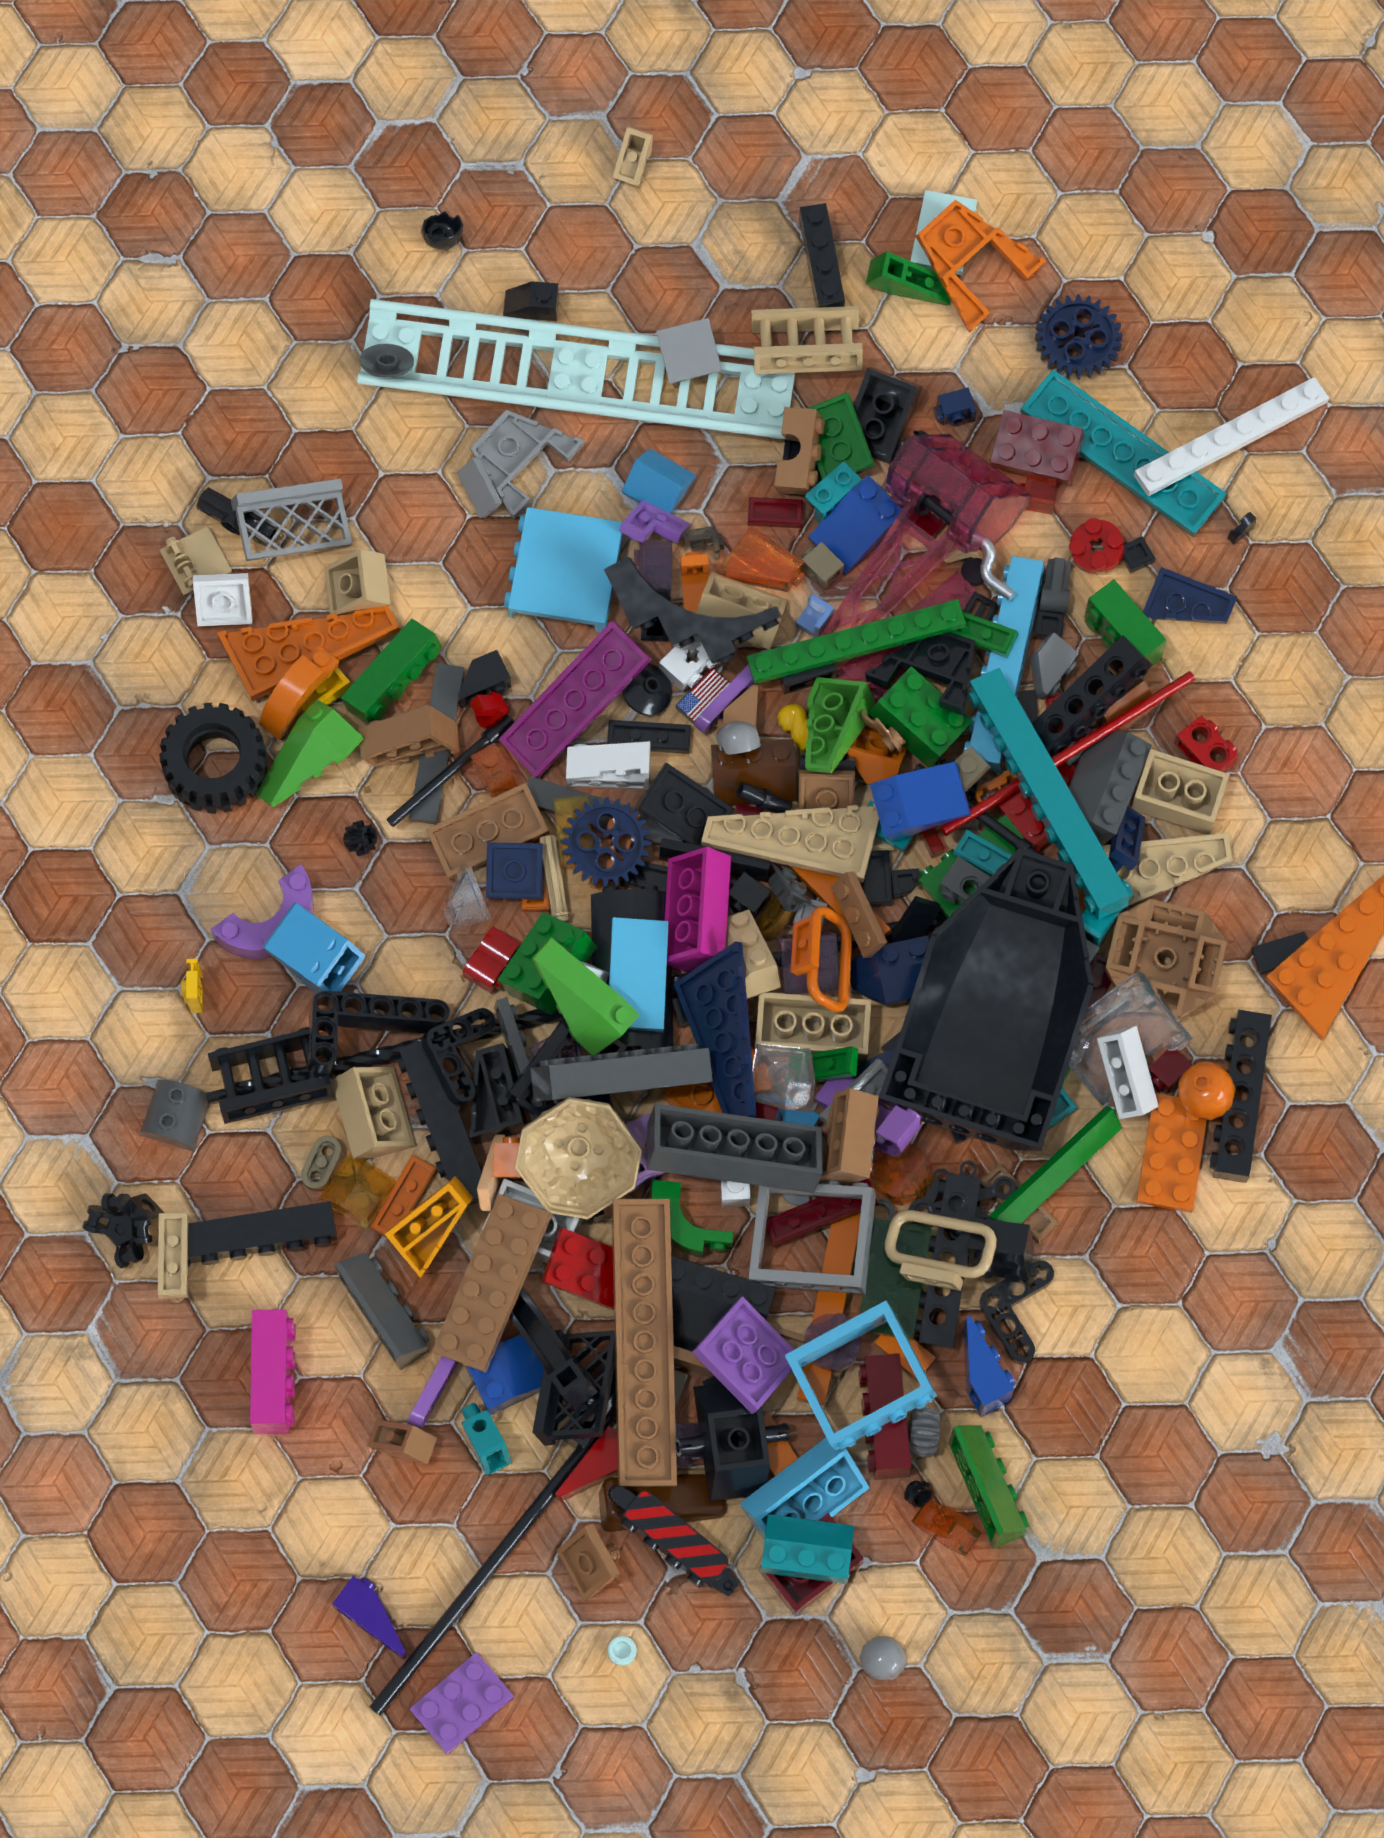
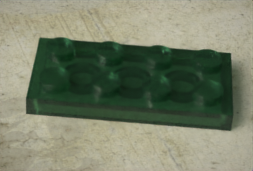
M875 1218L866 1292L862 1294L859 1315L886 1300L892 1307L908 1340L913 1341L922 1283L906 1280L900 1274L901 1265L892 1262L887 1257L884 1247L891 1221ZM903 1223L896 1242V1250L902 1254L927 1258L932 1228ZM888 1322L867 1332L896 1338Z

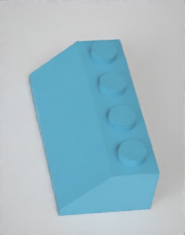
M824 1438L739 1504L753 1526L765 1539L768 1514L818 1521L827 1513L833 1517L870 1487L847 1449L835 1451L827 1438Z

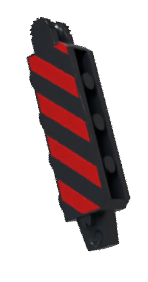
M618 1485L608 1488V1491H606L607 1498L620 1509L616 1515L622 1519L620 1524L632 1534L637 1531L644 1537L642 1542L654 1552L659 1549L666 1555L664 1560L674 1569L682 1568L688 1573L686 1579L696 1587H712L725 1596H730L739 1582L726 1569L728 1557L649 1491H635L631 1493L628 1489L625 1490V1487Z

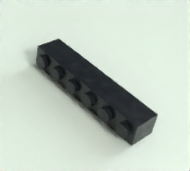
M422 1040L399 1048L401 1056L397 1057L396 1060L401 1073H408L411 1082L407 1083L406 1086L411 1100L417 1098L420 1109L416 1110L421 1126L425 1124L428 1126L430 1135L425 1137L431 1152L437 1150L440 1161L435 1163L440 1177H447L449 1181L456 1176L473 1196L469 1204L470 1206L479 1202L477 1186L482 1172L457 1106L448 1099L422 1047Z
M328 1201L188 1223V1268L191 1267L190 1263L202 1262L203 1265L218 1263L219 1259L230 1257V1260H242L247 1258L248 1254L258 1253L259 1256H268L275 1254V1250L287 1249L289 1252L299 1251L304 1248L303 1246L315 1244V1247L329 1246L332 1244L331 1241L337 1240L332 1203Z

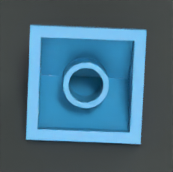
M650 448L635 460L622 489V494L638 503L644 500L672 514L696 478V474Z

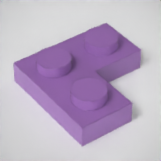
M642 500L622 522L619 531L626 534L630 539L642 543L655 532L665 540L678 544L688 532L690 523Z

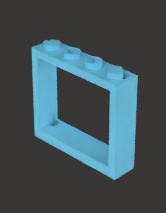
M886 1300L785 1355L829 1444L835 1451L838 1449L842 1450L848 1446L851 1448L856 1444L855 1440L864 1435L866 1437L875 1435L881 1431V1426L890 1421L892 1423L901 1421L907 1416V1412L916 1407L917 1409L925 1408V1404L937 1397L902 1326ZM888 1322L921 1387L835 1433L802 1367Z

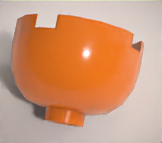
M1199 1062L1190 1066L1182 1074L1178 1086V1096L1182 1106L1191 1116L1213 1120L1223 1116L1233 1104L1235 1085L1230 1074L1220 1065L1212 1062Z

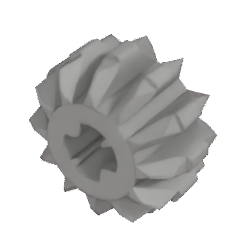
M914 1408L910 1414L908 1425L910 1454L921 1457L933 1456L939 1444L940 1414L937 1410H931V1408Z

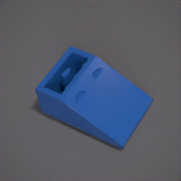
M968 1316L963 1328L966 1393L982 1417L1011 1400L1015 1381L1007 1369L1003 1371L998 1363L1001 1358L993 1345L988 1346L983 1338L986 1336V1333L978 1320L974 1322L972 1317Z

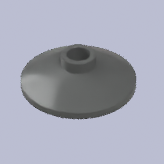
M378 344L368 347L361 353L360 365L366 372L374 376L385 378L398 377L408 373L413 368L414 357L404 347L394 344Z

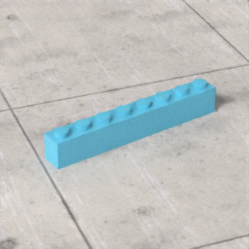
M1012 556L1010 565H1005L1003 581H1006L1005 585L1015 591L1016 594L1011 601L998 594L997 606L1001 607L999 615H994L992 622L1017 630L1018 636L1008 658L986 651L989 661L988 665H983L981 676L1000 668L1017 697L1043 585L1045 565L1044 561ZM978 709L977 715H972L971 717L973 722L969 725V732L973 733L971 742L966 741L964 752L972 746L991 766L988 771L1001 773L1005 755L1003 752L999 753L993 743L994 736L990 729L986 730L980 720L981 713Z

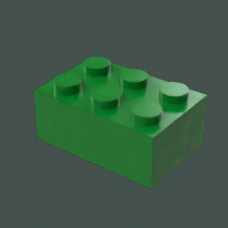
M1115 579L1089 597L1084 621L1092 632L1097 631L1103 638L1102 643L1107 650L1124 635L1153 665L1162 659L1167 640Z
M912 666L884 694L869 713L874 720L878 718L887 729L893 727L904 739L905 744L903 746L928 768L934 766L973 722L964 713L960 715L940 708L939 699L943 694Z
M542 912L497 981L510 996L553 1015L557 1009V1003L550 989L546 988L532 957L549 938H553L575 958L585 963L588 962L597 946L584 930Z

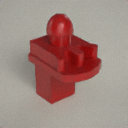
M491 692L489 695H477L469 702L475 713L476 721L484 729L494 727L504 715L510 712L509 704L504 702L500 693Z

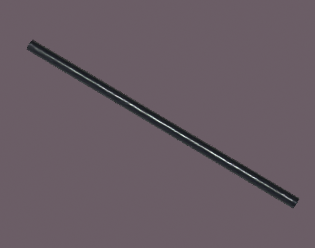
M608 1414L605 1419L604 1431L608 1426L612 1427L616 1422ZM592 1437L585 1448H576L372 1702L369 1706L372 1711L379 1716L382 1715L553 1501L556 1491L599 1437Z

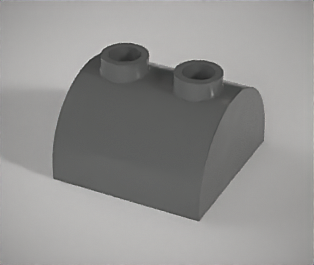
M158 1080L139 1133L140 1136L194 1152L210 1105L208 1104L209 1095L180 1082Z

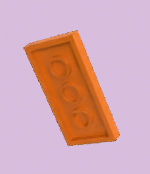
M1155 1093L1159 1107L1150 1111L1136 1203L1192 1213L1207 1120L1191 1116L1182 1106L1179 1097Z

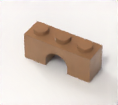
M784 407L781 434L787 441L800 442L801 449L795 458L791 460H778L775 487L780 493L806 495L817 485L818 472L815 471L816 461H819L821 457V445L818 443L819 435L824 432L825 422L816 409Z

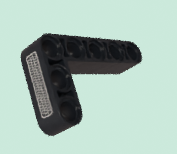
M320 991L314 996L309 1013V1070L316 1076L330 1074L337 1056L338 1027L427 1033L432 1028L447 1022L450 1014L449 1006L439 999ZM318 1006H326L329 1008V1011H323ZM346 1008H354L357 1010V1013H351ZM374 1010H382L385 1015H378ZM402 1012H409L413 1017H406ZM430 1014H437L441 1019H434ZM318 1031H325L329 1036H321L318 1034ZM317 1057H325L328 1059V1062H321Z

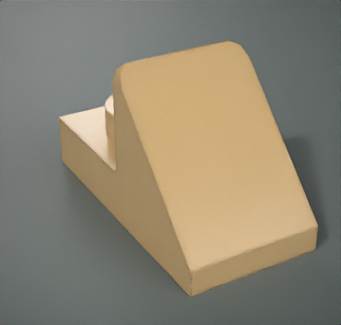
M629 126L626 128L612 178L636 186L640 184L646 160L652 153L653 134Z

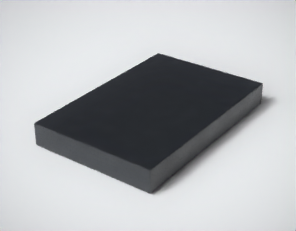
M664 763L636 807V810L684 843L701 846L707 818L709 816L731 815L734 808L670 764Z

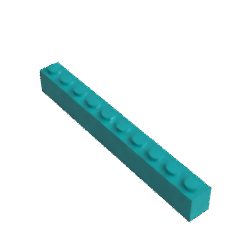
M997 668L971 680L969 692L967 693L970 704L973 708L977 707L981 713L980 720L984 728L991 730L994 736L993 743L999 753H1004L1007 759L1005 763L1012 776L1016 774L1020 781L1018 786L1023 797H1029L1033 804L1031 809L1037 821L1042 820L1046 827L1044 832L1048 841L1051 844L1055 843L1058 848L1057 855L1059 860L1074 866L1076 887L1081 889L1085 896L1083 900L1087 910L1090 913L1094 912L1097 919L1100 920L1127 907L1130 896L1001 669Z

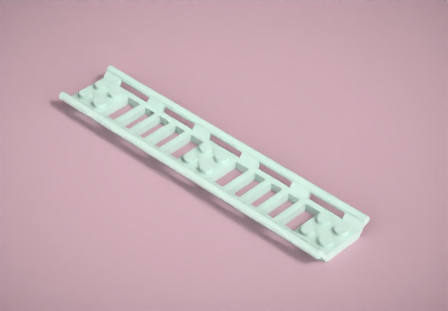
M371 299L364 350L378 344L398 345L411 352L414 357V365L408 373L390 378L374 376L361 367L357 377V384L785 439L781 434L784 407L791 406L795 373L754 374V366L720 361L722 371L708 375L703 410L686 408L691 379L680 382L677 406L661 405L660 399L665 372L663 356L660 353L636 350V344L660 347L658 336ZM397 313L449 320V326L397 319ZM484 324L529 330V336L476 330V325ZM556 334L609 341V347L556 340ZM422 335L443 337L437 375L416 373ZM453 339L469 341L463 379L447 377ZM480 342L496 344L490 382L474 380ZM715 344L718 355L754 360L753 348ZM506 346L522 348L516 385L500 384ZM533 349L554 352L548 390L527 387ZM608 359L629 362L623 399L602 397ZM639 363L655 365L650 403L633 401ZM719 373L740 376L735 414L713 411Z

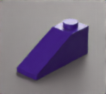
M353 1576L332 1603L333 1607L401 1659H404L406 1652L377 1593L374 1591L376 1586L363 1576L360 1580Z

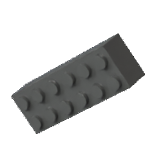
M698 1043L539 1061L540 1067L530 1068L534 1102L713 1082L709 1048L699 1049Z
M655 1103L647 1123V1170L814 1193L822 1176V1127Z

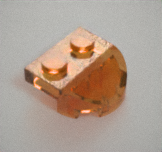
M909 1143L900 1156H891L883 1153L873 1165L869 1181L872 1188L885 1195L891 1203L903 1206V1203L924 1198L933 1182V1171L925 1154Z

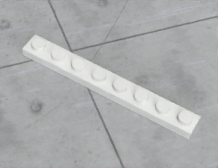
M1313 377L1135 470L1133 476L1146 495L1150 496L1326 404L1329 397L1316 378Z

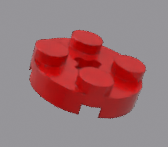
M1091 518L1074 531L1070 539L1069 549L1073 561L1078 568L1086 573L1097 574V572L1111 571L1121 562L1124 555V540L1120 530L1114 524L1105 520ZM1101 541L1104 549L1092 552L1091 544Z

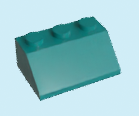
M768 1514L760 1573L847 1584L854 1526Z

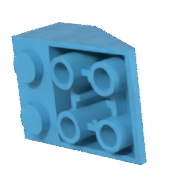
M296 902L293 903L263 945V948L315 994L320 991L341 992L366 957L348 939Z

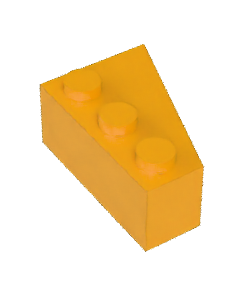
M456 1176L395 1223L385 1233V1236L420 1278L427 1272L473 1199V1196Z

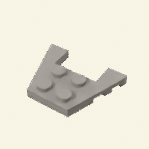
M505 410L470 447L474 458L479 457L503 505L515 520L531 502L527 495L512 484L514 479L546 446H549L564 460L569 462L584 446V441L578 437L572 438L567 436L560 430L541 426L534 420Z

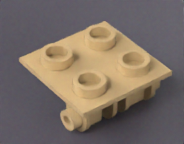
M208 526L180 540L171 537L166 540V547L159 550L183 596L194 591L193 575L229 574L232 572Z

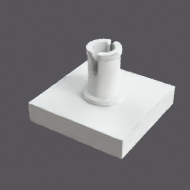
M248 573L193 575L197 626L252 624L253 617Z

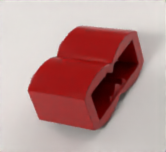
M492 926L478 949L465 965L462 971L463 977L490 994L496 988L500 990L503 986L497 979L521 943Z

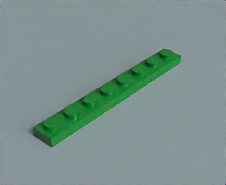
M956 599L748 655L747 662L755 685L966 628V622L959 600Z

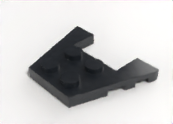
M947 632L903 644L894 654L885 656L878 667L875 669L870 668L865 674L866 681L888 689L900 669L908 670L912 666L922 676L947 684L948 687L939 699V706L962 715L964 713L976 650L975 640Z

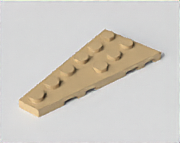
M875 804L867 807L852 805L841 809L826 807L787 810L786 813L775 814L761 812L760 815L743 816L742 814L709 816L701 846L770 860L771 862L841 877L846 872L854 871L859 882H864L879 824V817Z
M1229 833L1142 841L1138 864L1133 870L1123 866L1117 873L1121 879L1127 881L1132 886L1131 889L1134 891L1133 898L1126 909L1232 861ZM1111 845L1102 846L1107 857H1109Z

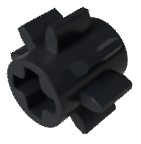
M360 820L353 822L351 826L345 827L347 832L343 836V842L349 852L356 851L357 856L368 854V851L376 849L374 845L377 842V832L372 827V824L365 826L364 821Z

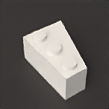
M650 741L603 745L576 744L573 747H567L566 787L648 790L650 779Z

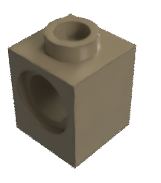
M822 542L816 547H809L803 553L801 569L823 591L843 575L844 564Z

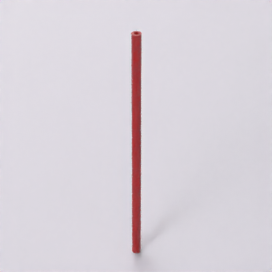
M1188 671L1051 757L1055 766L1058 767L1195 681L1192 672ZM1018 779L1014 780L971 807V815L944 824L940 827L942 833L948 836L1020 790L1018 786L1020 781Z

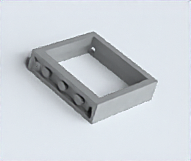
M832 1180L824 1181V1184H818L814 1193L759 1185L748 1279L774 1288L865 1294L876 1193L873 1188L869 1187L866 1183L855 1182L852 1183V1186L841 1185L838 1181ZM770 1193L862 1199L854 1275L761 1269Z

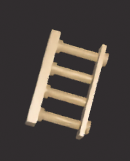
M859 306L751 310V331L761 335V347H754V374L862 370V343H853L852 330H859ZM841 330L842 344H826L825 331ZM814 331L815 345H799L798 332ZM787 332L788 346H772L771 333Z

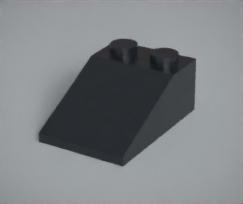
M873 367L866 370L854 403V408L872 457L891 463L915 410L923 386Z

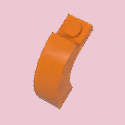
M319 645L306 657L302 655L290 667L273 690L262 711L259 725L281 740L296 724L301 709L312 692L338 667L339 660Z

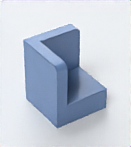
M811 594L808 598V605L796 621L795 626L814 638L819 637L833 620L834 607Z

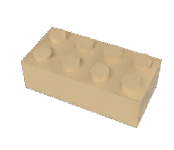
M768 992L759 994L755 1043L756 1055L791 1057L852 1046L858 1048L857 1062L863 1063L867 1061L871 1000L849 998L846 1009L843 1012L835 1013L817 1004L810 995ZM829 997L835 1001L838 1000V997Z

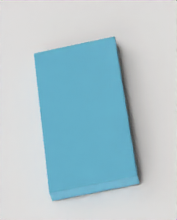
M612 918L609 986L640 1014L627 1030L663 1032L669 921Z

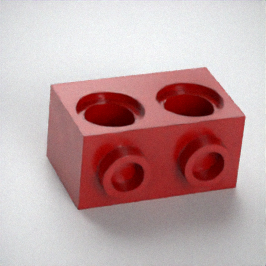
M1202 715L1179 732L1175 738L1174 744L1190 762L1221 772H1226L1232 767L1238 757L1235 746L1229 740H1224L1218 734L1217 726L1211 720H1206ZM1196 733L1202 734L1206 740L1203 742L1195 741L1192 735ZM1220 754L1224 760L1222 762H1215L1211 759L1210 755Z

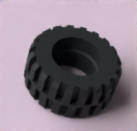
M211 702L204 703V708L197 710L196 705L188 708L189 714L184 716L180 713L175 717V726L169 724L165 730L167 737L162 738L160 744L162 751L159 754L160 763L169 789L173 794L177 795L180 802L184 805L190 803L191 808L199 812L202 807L206 808L207 813H216L217 808H223L224 812L232 811L231 806L236 803L241 807L246 804L245 798L248 795L252 798L258 792L257 785L263 783L265 778L264 771L267 770V752L260 729L256 728L255 722L250 716L244 717L242 710L236 707L233 711L229 710L228 704L220 703L219 707H213ZM211 738H222L234 743L239 750L240 758L236 766L229 773L217 778H204L190 770L188 757L199 743Z

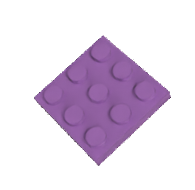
M742 1296L731 1306L692 1353L753 1414L791 1372L792 1369L785 1355L794 1349Z

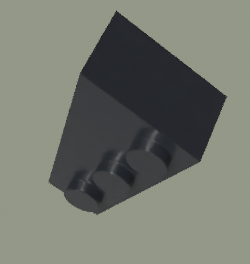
M503 1043L476 1050L473 1080L476 1090L471 1105L472 1119L471 1129L469 1130V1139L475 1145L491 1141L495 1135L508 1136L522 1132V1128L528 1125L524 1108L505 1097L515 1083L516 1077L508 1049Z

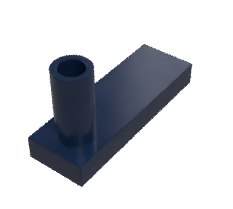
M1127 806L1116 836L1111 840L1108 858L1117 873L1123 866L1133 870L1139 862L1145 817Z

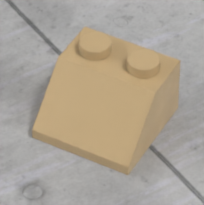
M359 549L324 567L330 614L337 613V616L354 613L355 610L391 605L385 554Z

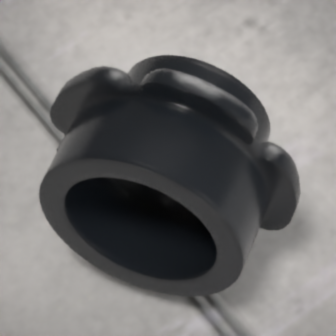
M913 1481L909 1483L904 1493V1499L914 1507L924 1506L932 1495L928 1482Z

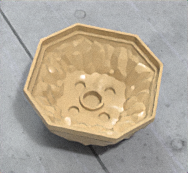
M568 1097L551 1109L541 1113L537 1119L522 1128L515 1169L547 1212L589 1219L611 1205L613 1199H620L635 1189L642 1148L610 1104L590 1099Z

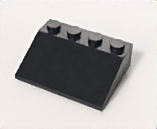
M671 1256L673 1346L692 1352L731 1306L742 1296L766 1321L768 1320L776 1288Z

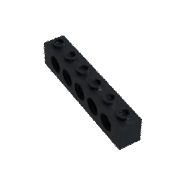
M1124 635L1031 723L1050 757L1069 747L1077 738L1082 737L1087 732L1088 727L1097 719L1103 717L1108 708L1116 700L1124 697L1128 689L1137 680L1142 679L1147 674L1148 669L1153 666L1143 653ZM1123 667L1122 672L1116 675L1117 671ZM1103 686L1102 691L1099 694H1096L1097 690ZM1083 706L1082 710L1077 713L1078 708ZM1063 725L1062 730L1057 733V729Z
M1238 1009L1236 1017L1230 1018L1228 1034H1232L1233 1038L1232 1045L1227 1044L1224 1061H1229L1227 1072L1233 1080L1235 1091L1240 1090L1244 1092L1247 1099L1238 1101L1233 1098L1231 1108L1221 1116L1220 1125H1215L1213 1141L1218 1142L1217 1151L1211 1153L1209 1168L1214 1169L1213 1178L1247 1183L1250 1177L1272 1018L1270 1014ZM1242 1037H1249L1253 1040L1254 1046L1245 1047L1241 1044L1240 1039ZM1238 1064H1246L1251 1072L1242 1074L1237 1070L1236 1066ZM1237 1117L1242 1121L1243 1126L1234 1128L1230 1125L1229 1119ZM1228 1144L1237 1146L1239 1154L1230 1155L1226 1152L1225 1146Z
M947 1173L946 1180L940 1179L937 1196L943 1197L941 1208L935 1207L934 1214L973 1222L981 1179ZM953 1197H958L964 1202V1209L960 1212H953L948 1207V1201ZM938 1227L936 1236H930L928 1252L933 1253L932 1260L939 1261L940 1255L949 1253L954 1257L955 1264L967 1266V1248L970 1233L959 1231L960 1235L956 1240H948L943 1234L944 1228ZM963 1284L961 1291L950 1289V1293L945 1297L938 1296L934 1292V1286L928 1285L927 1292L921 1291L919 1308L924 1309L922 1320H916L914 1336L919 1337V1344L946 1349L953 1348ZM939 1309L944 1312L946 1318L943 1324L935 1325L930 1321L929 1314L932 1310Z

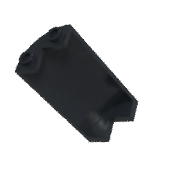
M653 885L643 886L641 889H619L618 887L608 886L603 887L602 892L591 894L592 941L597 946L592 954V965L609 973L613 917L664 921L666 892L659 891L658 887ZM666 967L663 1032L626 1030L618 1038L627 1046L624 1052L674 1046L672 967ZM609 977L606 981L607 985H609ZM610 1044L601 1050L600 1054L615 1053L618 1048Z

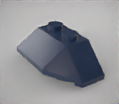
M931 936L885 944L873 957L863 958L860 955L851 961L850 985L852 992L861 994L885 1006L911 1001Z

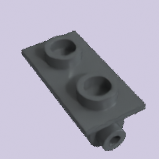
M773 863L772 866L776 872L770 876L768 885L778 897L783 908L788 912H795L803 901L810 905L812 902L805 894L807 889L796 880L797 874L787 866L781 868Z

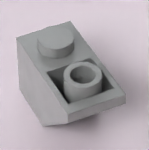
M1056 633L1045 637L1030 657L1034 690L1038 699L1046 695L1052 696L1061 685L1058 682L1063 674L1067 676L1077 664L1074 659L1079 653Z

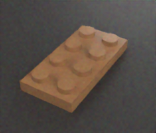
M526 782L426 829L449 880L486 864L487 842L530 843L550 833Z

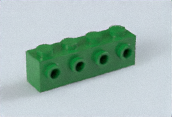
M411 618L340 697L346 710L367 725L371 721L380 720L389 706L402 696L406 687L413 680H416L424 667L439 654L442 646L436 634Z

